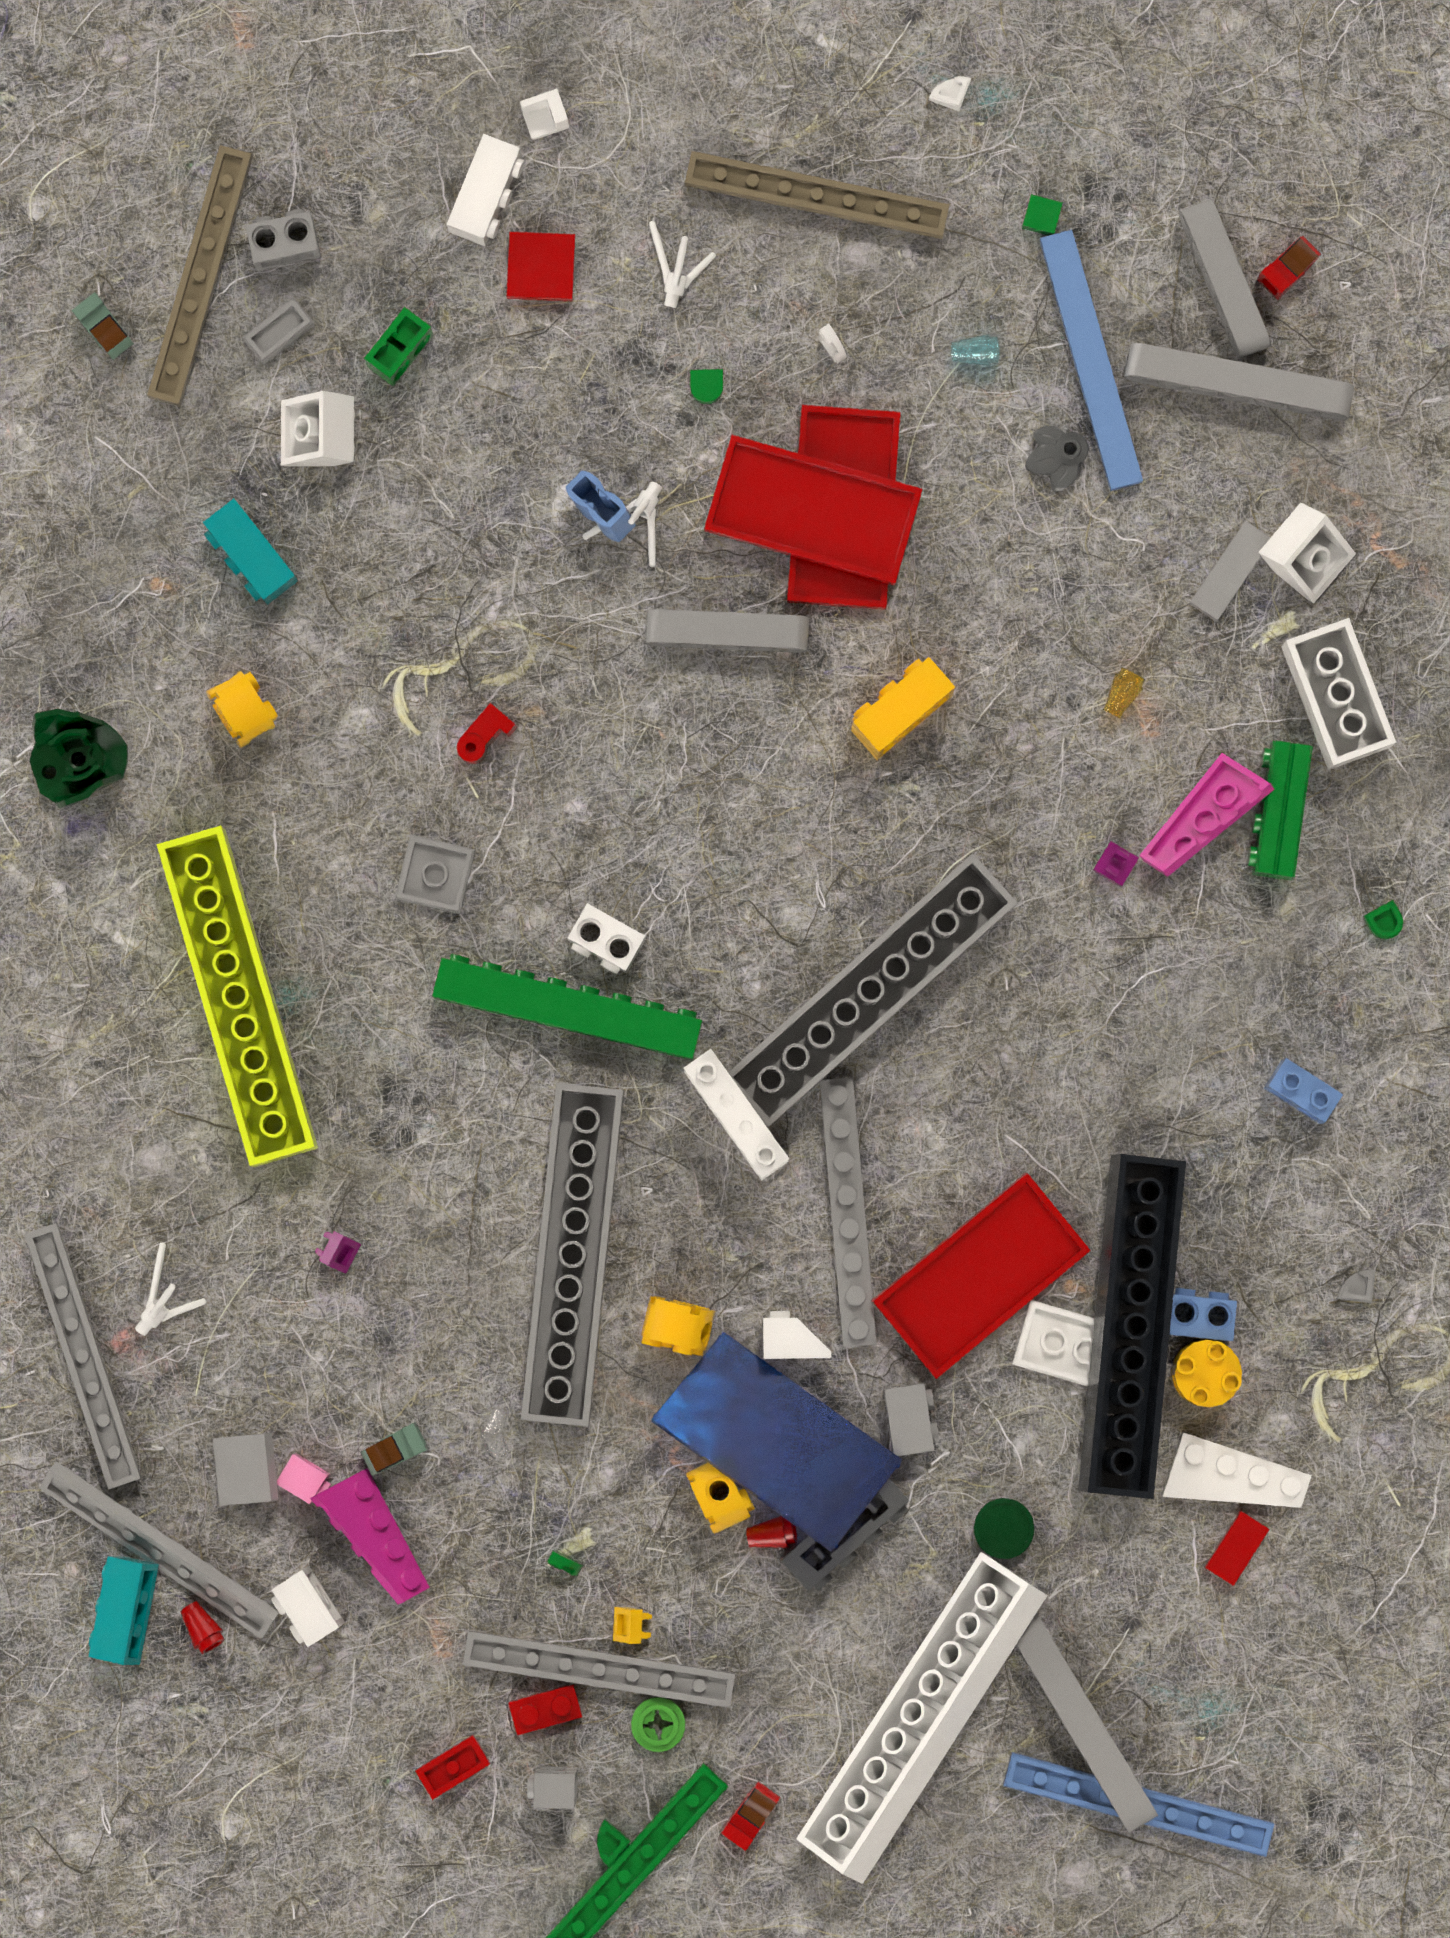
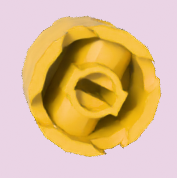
M238 671L228 681L206 691L210 700L214 697L216 698L214 700L215 704L212 706L231 737L234 739L240 736L236 741L240 748L249 744L259 734L275 728L274 721L278 717L269 700L262 702L257 694L260 686L250 671L246 674Z
M650 1296L641 1336H643L641 1343L659 1348L661 1346L672 1348L673 1352L685 1355L703 1356L704 1351L707 1350L716 1311L682 1301H666L663 1297Z
M1202 1339L1188 1343L1178 1351L1171 1368L1173 1386L1184 1400L1197 1406L1210 1408L1223 1405L1234 1397L1242 1383V1369L1238 1357L1231 1348L1219 1341Z
M720 1456L686 1472L691 1488L706 1520L708 1519L711 1524L710 1528L714 1534L751 1517L749 1512L755 1510L754 1505L745 1488L738 1489L735 1481L741 1478L730 1457L724 1460L723 1456ZM718 1487H728L729 1494L727 1498L721 1501L713 1498L714 1492Z

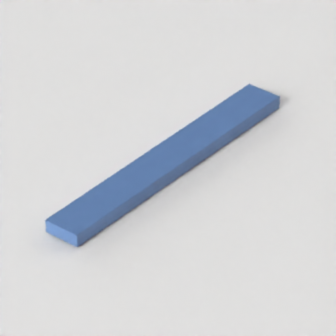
M1068 230L1040 238L1042 252L1109 489L1114 491L1143 482V478L1073 231Z
M1011 1752L1003 1786L1119 1817L1092 1773ZM1142 1787L1158 1814L1157 1817L1145 1823L1146 1825L1256 1855L1267 1856L1274 1828L1273 1822Z

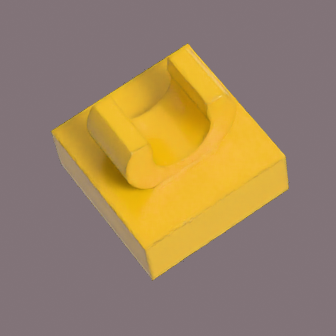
M614 1607L613 1641L641 1644V1638L648 1639L651 1637L650 1632L642 1631V1620L652 1619V1615L643 1612L642 1609Z

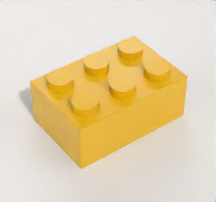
M930 657L923 662L919 658L904 670V679L898 684L892 680L880 690L877 702L873 705L866 702L853 714L851 731L876 760L880 759L953 696L955 686Z

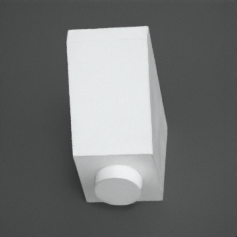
M770 1311V1318H763L764 1359L831 1358V1351L798 1318H790V1311Z

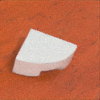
M958 76L942 82L933 89L929 96V101L960 111L971 78Z
M830 324L821 328L818 339L832 360L838 364L847 358L846 352Z

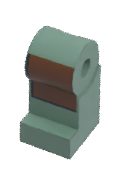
M95 292L72 310L79 322L112 360L116 359L134 344Z
M416 1422L360 1453L373 1476L428 1450L429 1447Z

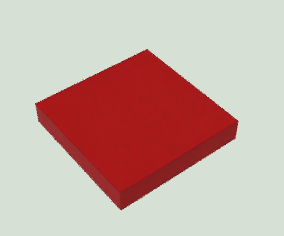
M509 232L507 299L573 302L575 234Z

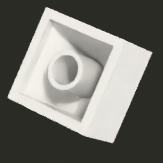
M319 391L281 400V466H337L354 462V396Z
M1300 503L1258 552L1278 576L1313 604L1356 554L1325 514L1303 503Z
M310 1566L272 1589L275 1596L271 1600L281 1615L286 1613L292 1621L293 1625L289 1628L299 1644L305 1642L307 1647H309L345 1623Z

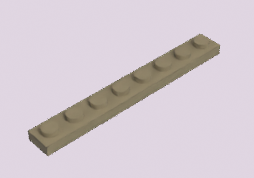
M222 145L219 146L147 396L150 399L181 407L253 156L251 153Z
M691 151L685 179V186L938 239L943 238L950 205Z

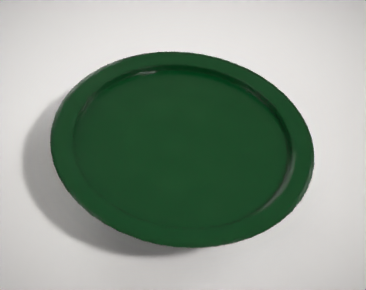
M1009 1498L992 1500L985 1504L976 1516L974 1523L976 1541L981 1549L992 1557L998 1559L1017 1557L1026 1551L1034 1537L1035 1527L1032 1515L1023 1504Z

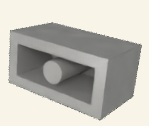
M924 1383L883 1389L893 1456L934 1451L933 1443H939L937 1423H930L928 1411L934 1409L932 1389L925 1390Z

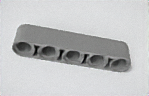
M1208 199L1180 210L1179 217L1235 355L1238 359L1269 348L1271 343L1268 332L1212 199Z
M651 609L647 610L645 644L658 647L803 653L808 651L809 618L799 615Z

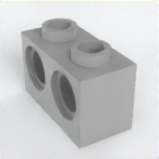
M302 209L291 210L285 213V217L272 219L270 216H263L252 221L253 224L245 225L253 263L257 271L321 258L314 220L310 211L304 212ZM303 228L308 231L307 236L301 241H294L290 238L295 229ZM265 235L275 237L274 244L269 248H262L258 245L259 240Z
M537 1766L534 1775H529L527 1782V1799H533V1808L574 1809L577 1802L578 1767Z

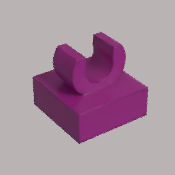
M1110 841L1093 871L1122 887L1139 857Z
M336 1231L333 1234L325 1232L323 1236L329 1239L324 1250L316 1248L315 1253L320 1256V1262L346 1274L361 1244Z

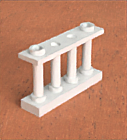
M709 1049L683 1068L686 1076L761 1181L789 1162V1157L712 1049Z

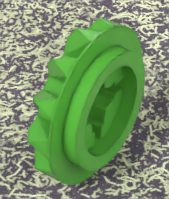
M654 1697L643 1701L636 1708L632 1716L631 1729L634 1738L643 1748L653 1752H663L676 1746L682 1739L685 1731V1718L681 1708L673 1701ZM656 1710H659L662 1720L673 1722V1724L663 1727L661 1739H658L655 1728L643 1726V1724L654 1721Z

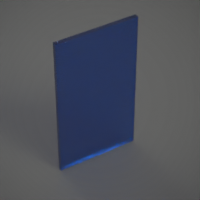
M725 1332L717 1337L714 1344L658 1412L653 1415L651 1420L655 1425L831 1552L837 1548L841 1539L894 1471L900 1467L902 1459Z

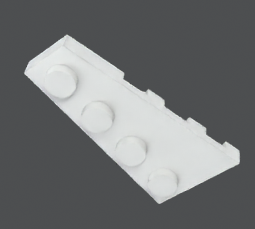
M1182 1432L1162 1497L1301 1508L1312 1475Z

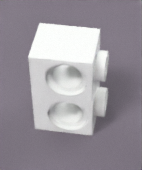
M588 903L568 936V941L573 943L571 947L573 951L586 958L590 954L602 959L600 966L616 975L619 970L625 973L628 972L646 940L645 935ZM590 924L596 925L600 929L599 938L593 942H587L581 937L582 929ZM616 941H624L629 945V953L623 958H615L610 953V948Z

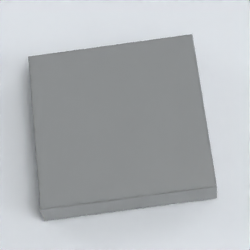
M410 834L395 900L460 915L476 850Z
M272 1433L213 1439L219 1506L279 1500Z

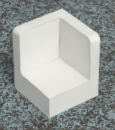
M558 89L520 101L521 111L532 140L569 128L568 118Z

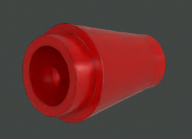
M784 1514L746 1528V1536L750 1548H790V1544H795L798 1540L794 1518L792 1516L785 1517Z
M198 1601L189 1604L180 1611L194 1649H199L201 1654L215 1649L224 1642L223 1629L199 1605Z

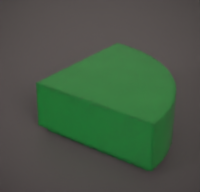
M555 1549L547 1560L549 1565L559 1570L562 1569L572 1576H578L583 1567L579 1562Z
M605 1818L598 1831L597 1846L601 1859L610 1867L631 1840Z

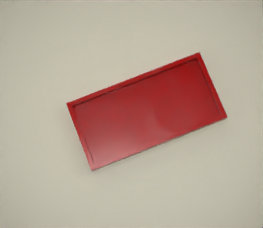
M802 405L798 453L896 481L901 412ZM790 556L787 603L886 610L887 583Z
M731 434L704 531L895 586L923 489Z
M1025 1172L871 1301L932 1376L937 1379L1091 1250L1032 1177Z

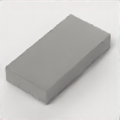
M293 297L245 334L242 339L264 365L315 324Z

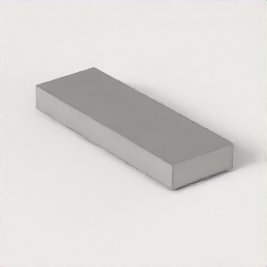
M1245 521L1189 604L1217 622L1260 559L1261 555L1258 552L1271 537Z

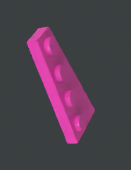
M1221 753L1139 856L1145 863L1168 877L1274 790L1273 786Z
M368 1468L310 1498L317 1508L321 1506L330 1517L328 1521L336 1531L341 1530L352 1543L350 1547L358 1557L363 1556L372 1567L371 1573L398 1605L430 1588Z

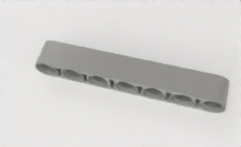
M1142 343L1130 344L1124 374L1125 379L1137 383L1333 420L1349 419L1354 385L1343 381Z
M1036 1613L1016 1646L1120 1820L1130 1833L1157 1817L1158 1814Z

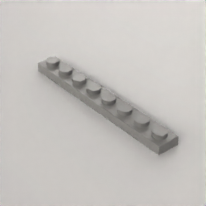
M853 1077L827 1079L820 1081V1094L843 1348L877 1345L874 1308L871 1301L873 1297Z
M55 1223L26 1233L24 1235L108 1490L139 1480L142 1476L59 1225Z
M57 1461L49 1469L39 1489L147 1562L159 1564V1570L263 1639L279 1614L267 1602L244 1589L239 1583L216 1570L211 1564L204 1562L188 1551L183 1545L170 1539L155 1526L148 1524L133 1514L127 1507L120 1505L105 1495L100 1489L77 1476L72 1470L65 1468Z
M470 1630L467 1635L463 1665L727 1708H730L735 1679V1673Z

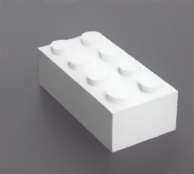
M1349 618L1285 641L1281 647L1328 770L1388 749L1396 743Z

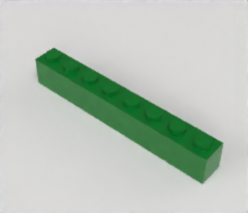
M451 954L450 959L441 958L432 994L434 999L683 1059L694 1060L702 1026V1020L696 1018L697 1012L678 1008L677 1014L664 1011V1004L645 1000V1004L642 1006L631 1003L632 997L619 993H613L612 998L600 996V989L580 985V989L575 990L566 987L567 981L548 977L546 983L534 980V973L516 969L514 975L501 972L503 967L501 965L483 962L482 967L469 964L470 958Z

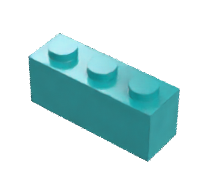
M235 498L203 521V524L208 529L203 535L215 550L221 546L228 557L224 559V562L235 576L241 572L248 580L244 587L255 601L262 598L268 605L298 582L294 573Z
M122 1556L107 1557V1562L102 1570L103 1583L101 1593L95 1605L96 1619L94 1630L89 1637L90 1651L88 1657L121 1665H140L159 1564Z

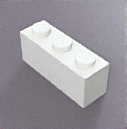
M483 134L448 219L447 228L449 233L482 246H486L489 238H495L500 225V220H497L500 209L507 208L513 191L509 187L513 177L518 179L524 167L525 160L521 159L522 154L519 147Z

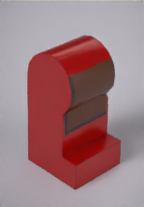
M1301 236L1274 262L1263 269L1257 280L1279 300L1305 275V272L1322 254L1304 236Z
M490 703L458 740L457 753L464 762L478 764L485 759L487 748L501 732L510 737L518 727Z
M758 1781L721 1828V1834L746 1851L764 1825L766 1818L778 1803L780 1796Z

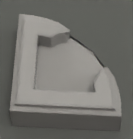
M1362 1270L1349 1276L1341 1285L1337 1299L1372 1303L1376 1270Z

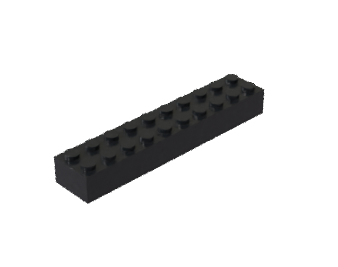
M1128 1154L1111 1155L1078 1491L1154 1499L1186 1161Z

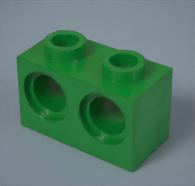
M404 307L365 356L364 360L367 367L394 387L434 336L431 326Z

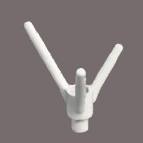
M650 221L649 226L662 268L664 283H666L664 292L667 293L664 305L677 308L679 296H683L684 289L688 288L691 282L716 257V254L711 252L687 276L681 275L688 237L683 236L679 246L674 273H671L656 223Z
M650 482L647 489L642 490L638 498L626 506L629 513L633 512L628 520L629 524H634L640 516L647 519L650 567H655L656 565L655 507L659 501L657 496L662 489L655 482ZM596 525L584 533L582 537L584 540H587L601 532V530Z
M163 1242L159 1244L146 1309L140 1315L141 1321L135 1327L136 1331L143 1336H146L152 1327L156 1328L161 1321L165 1322L176 1315L206 1304V1299L202 1298L171 1310L167 1309L164 1305L175 1289L174 1284L168 1286L159 1300L156 1299L166 1244Z

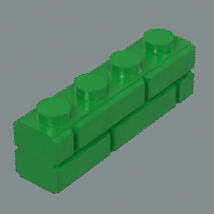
M1273 740L1269 748L1263 749L1261 768H1267L1265 780L1273 786L1274 790L1261 800L1260 814H1254L1252 833L1257 834L1256 847L1250 846L1247 866H1253L1252 875L1283 880L1295 878L1313 750L1311 745Z

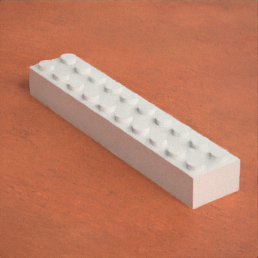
M980 1552L796 1839L841 1874L863 1884L1048 1595L994 1559Z

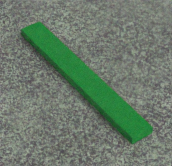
M703 1762L545 1938H592L728 1788V1784Z

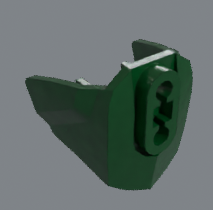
M53 709L34 714L32 733L35 744L29 763L40 793L56 803L58 808L75 805L89 798L94 792L124 778L128 764V745L121 735L108 723L78 711L70 712L62 709ZM79 757H86L84 765L75 766L74 763L77 762ZM51 767L55 768V777L47 779L45 776L46 770Z

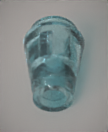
M989 333L959 340L958 342H951L952 362L959 361L961 363L991 367V363H999L1000 349L998 336L990 337Z

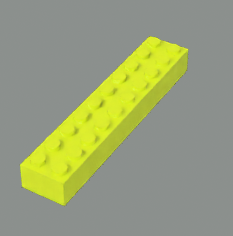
M220 825L156 844L249 1165L257 1167L317 1149L318 1145L226 830Z

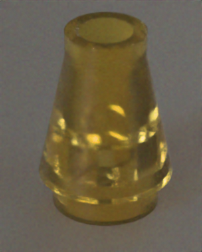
M1122 667L1120 672L1114 675L1103 710L1120 719L1126 709L1143 691L1142 685L1146 679Z

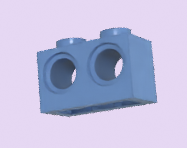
M1287 1058L1280 1061L1264 1086V1089L1318 1124H1323L1327 1121L1343 1096L1342 1093Z
M1175 1288L1170 1335L1233 1341L1237 1301L1229 1300V1293L1209 1291L1208 1298L1195 1297L1196 1290ZM1180 1303H1187L1192 1309V1316L1186 1322H1180L1175 1317V1308ZM1215 1306L1221 1307L1225 1312V1320L1219 1326L1213 1325L1208 1318L1209 1311Z

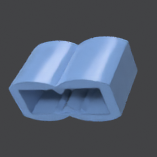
M581 471L565 487L569 497L580 513L589 520L595 521L602 533L609 539L620 542L636 526L635 523L629 524L628 520L631 514L621 499L615 494L606 491L599 479L593 474Z

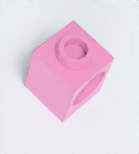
M295 1453L291 1456L277 1479V1485L308 1504H312L311 1497L330 1488L331 1483L327 1482L330 1473Z

